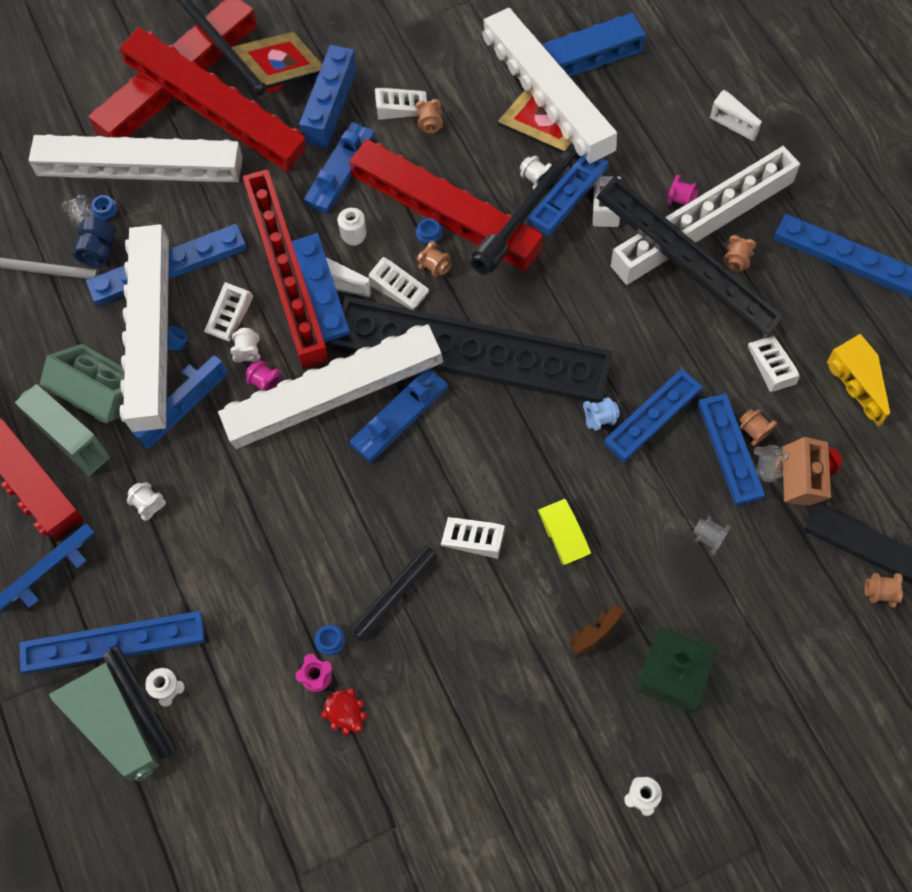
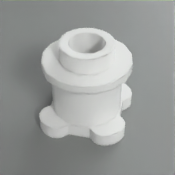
M536 155L531 158L527 157L520 166V176L534 183L532 187L534 190L553 165L548 163L545 166Z
M241 328L232 334V340L235 342V347H232L230 351L233 355V361L257 362L260 360L257 348L260 336L253 329Z
M148 482L133 485L128 491L129 496L127 498V503L131 506L134 505L138 509V513L142 515L141 518L144 521L149 520L154 513L166 504L161 493L155 494L151 490V484Z
M166 668L155 669L151 672L145 684L149 695L159 699V704L163 707L170 706L172 699L177 694L183 693L185 689L184 683L177 681L174 673ZM166 681L165 685L159 688L160 684Z
M637 777L632 781L629 794L624 798L625 804L628 807H635L641 810L644 816H650L654 812V808L661 801V788L651 778ZM640 790L648 791L650 798L644 799L640 795Z

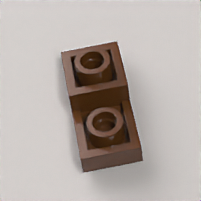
M613 604L609 612L603 610L595 626L599 629L590 624H587L584 631L578 629L569 644L574 647L571 657L578 659L600 645L617 626L624 610Z

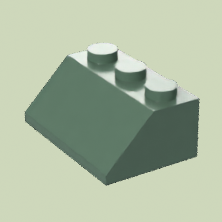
M84 344L46 356L39 385L48 389L53 395L62 397L72 403L75 408L82 409L91 414L100 422L109 423L120 418V406L124 405L121 380L125 379V372L121 365Z

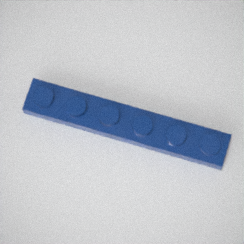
M788 214L784 215L775 233L774 240L912 298V266Z
M237 224L170 248L168 280L247 250ZM125 266L86 280L96 306L125 296L124 285L128 284Z
M201 611L19 642L20 669L23 674H31L105 661L104 654L106 651L117 646L121 648L125 657L206 643L203 614Z

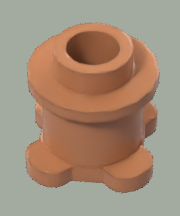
M438 99L427 102L418 101L416 103V109L419 110L417 112V118L419 119L418 127L421 131L435 133L443 126L442 111L439 109L441 102Z
M733 235L729 239L731 244L727 247L728 253L725 254L723 262L730 270L738 272L748 269L750 266L749 258L753 256L754 252L752 249L755 248L756 242Z
M431 241L417 257V261H419L418 268L421 270L429 269L434 277L443 276L451 267V256L448 253L443 254L436 249L437 243Z
M750 409L739 420L742 423L739 427L740 430H745L754 439L751 442L753 447L769 436L778 424L775 420L769 423L761 415V409L755 412Z
M874 573L871 579L867 578L865 582V595L869 597L871 603L886 601L889 602V607L895 608L896 604L900 603L903 597L902 575L895 573L894 578L880 577L878 573Z

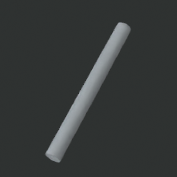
M0 258V268L82 279H90L99 275V270Z

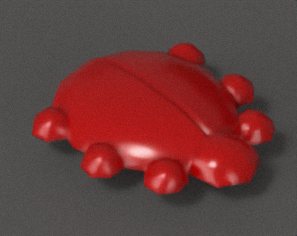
M354 688L338 690L329 695L325 701L324 711L321 713L323 719L328 718L331 722L330 727L332 730L342 728L344 735H349L350 729L354 733L362 732L364 725L361 720L367 719L368 716L366 712H361L365 702L362 699L358 700L354 696Z

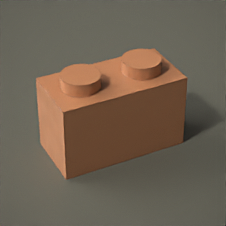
M803 437L783 446L784 502L808 507L831 498L828 442Z

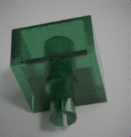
M658 626L634 691L693 714L699 706L718 648Z

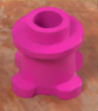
M676 174L669 191L667 205L671 206L672 201L687 205L695 200L699 194V190L695 189L696 183L691 185L679 181L680 175Z
M264 361L254 362L246 371V382L249 385L254 384L260 390L268 391L277 387L282 381V377H280L281 371L277 368L272 371Z
M308 654L304 657V664L301 670H298L295 676L297 681L303 683L304 687L309 691L321 692L331 682L332 666L328 661L322 662L314 654ZM314 673H320L317 679H311Z

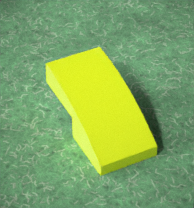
M566 499L538 510L548 537L552 538L563 565L591 554L585 537Z

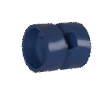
M92 216L83 218L78 231L79 237L76 238L72 251L73 257L77 261L93 267L106 265L110 252L109 246L112 245L116 231L115 227L102 218Z

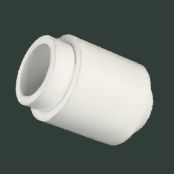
M357 208L344 209L338 216L341 238L349 245H358L362 243L367 234L364 214Z

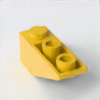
M859 334L833 349L827 363L830 371L845 384L849 395L856 398L862 405L866 416L874 420L879 427L890 414L878 354L864 337Z

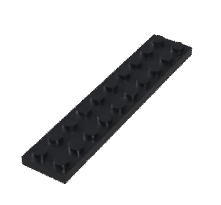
M345 296L342 309L350 334L331 340V348L355 353L364 347L372 348L377 346L387 337L401 336L414 326L429 324L443 359V363L430 369L570 399L589 401L590 403L602 402L613 351Z

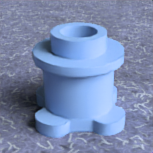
M604 398L599 403H590L589 401L583 403L586 424L589 429L594 428L597 431L600 430L603 424L615 425L617 418H619L618 405L616 402H612L610 398Z

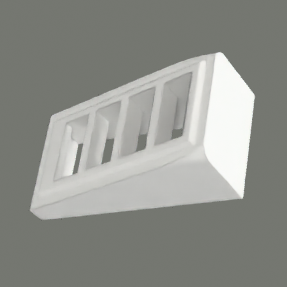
M390 88L375 89L378 120L417 116L419 110L416 109L414 101L427 102L426 91ZM409 101L410 106L405 105L404 102Z
M725 90L714 101L710 115L711 119L752 141L756 139L761 121Z
M601 176L594 184L593 226H619L620 218L596 198L602 190L600 188H604L613 177Z
M384 257L381 258L368 276L371 287L410 310H415L429 292L427 287ZM393 278L397 279L392 286L389 284ZM403 284H406V287L402 290V292H399L398 290L401 288V286ZM412 289L416 290L410 299L407 298Z
M326 258L337 291L370 297L369 278Z
M225 282L204 332L230 342L232 334L236 332L252 301L253 295L251 292ZM231 296L240 299L239 303L230 301ZM228 305L230 307L236 308V310L233 313L231 311L225 310V307ZM221 315L231 317V322L220 319ZM216 324L228 327L227 331L224 332L216 329Z
M774 335L748 344V348L770 393L797 384L800 375ZM770 345L772 348L763 352L759 350V348ZM775 354L776 356L768 360L765 359L766 356ZM779 362V366L771 368V364ZM780 371L784 372V374L779 376L775 374Z
M448 517L441 546L498 559L505 533V525ZM454 527L460 528L457 540L451 539ZM466 529L471 530L468 542L463 541ZM477 532L482 533L480 543H474ZM488 534L493 535L491 545L486 544Z

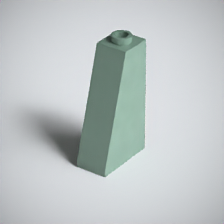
M37 384L31 389L24 391L15 402L23 414L88 477L110 458L96 436Z
M105 663L49 694L51 700L125 778L130 781H142L154 773L153 769L160 766L135 712L108 664Z

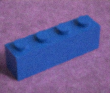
M630 13L601 24H596L579 32H573L559 39L550 40L542 44V46L565 73L571 77L642 52L646 34L634 14Z
M335 45L329 46L299 123L300 131L305 137V144L328 148L357 71L354 49Z

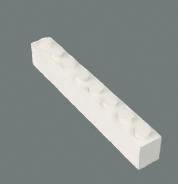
M507 8L484 19L483 38L486 44L494 48L497 57L500 60H504L511 74L519 78L523 88L526 91L529 90L534 96L536 104L544 108L550 121L559 126L564 138L569 139L574 144L577 153L580 156H584L590 164L615 152L617 146V132L514 12Z
M48 134L34 135L29 163L37 176L239 182L242 153L238 141L80 137L77 135L54 136Z
M782 146L665 218L696 243L792 184L800 163ZM637 234L613 249L611 267L623 282L628 285L667 261L668 258L640 234Z
M159 224L129 228V239L125 241L128 254V262H125V273L128 278V284L124 285L127 308L123 309L126 331L122 333L125 355L122 356L121 362L125 372V379L121 380L124 405L120 406V417L122 422H126L132 432L166 428L169 239L162 225Z
M429 324L425 326L417 325L401 336L385 338L377 346L361 348L353 356L345 359L337 358L331 361L329 366L308 370L300 378L284 380L276 388L255 392L251 395V398L242 402H231L224 407L225 409L218 411L230 443L235 449H238L443 363L442 354Z

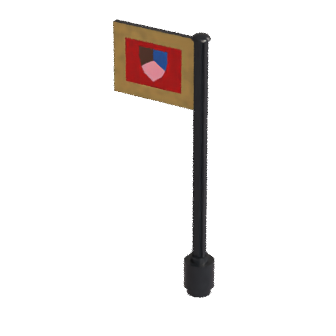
M177 0L250 85L256 96L263 95L268 88L319 75L322 63L294 32L231 47L191 0Z
M529 90L523 91L499 119L498 126L557 151L562 155L497 235H487L472 253L471 266L482 275L493 272L509 251L506 244L507 241L577 155L574 144L569 139L564 138L559 126L550 121L547 112L542 106L539 107L536 104L534 96ZM599 111V112L603 115V117L606 119L604 113L601 112V111Z

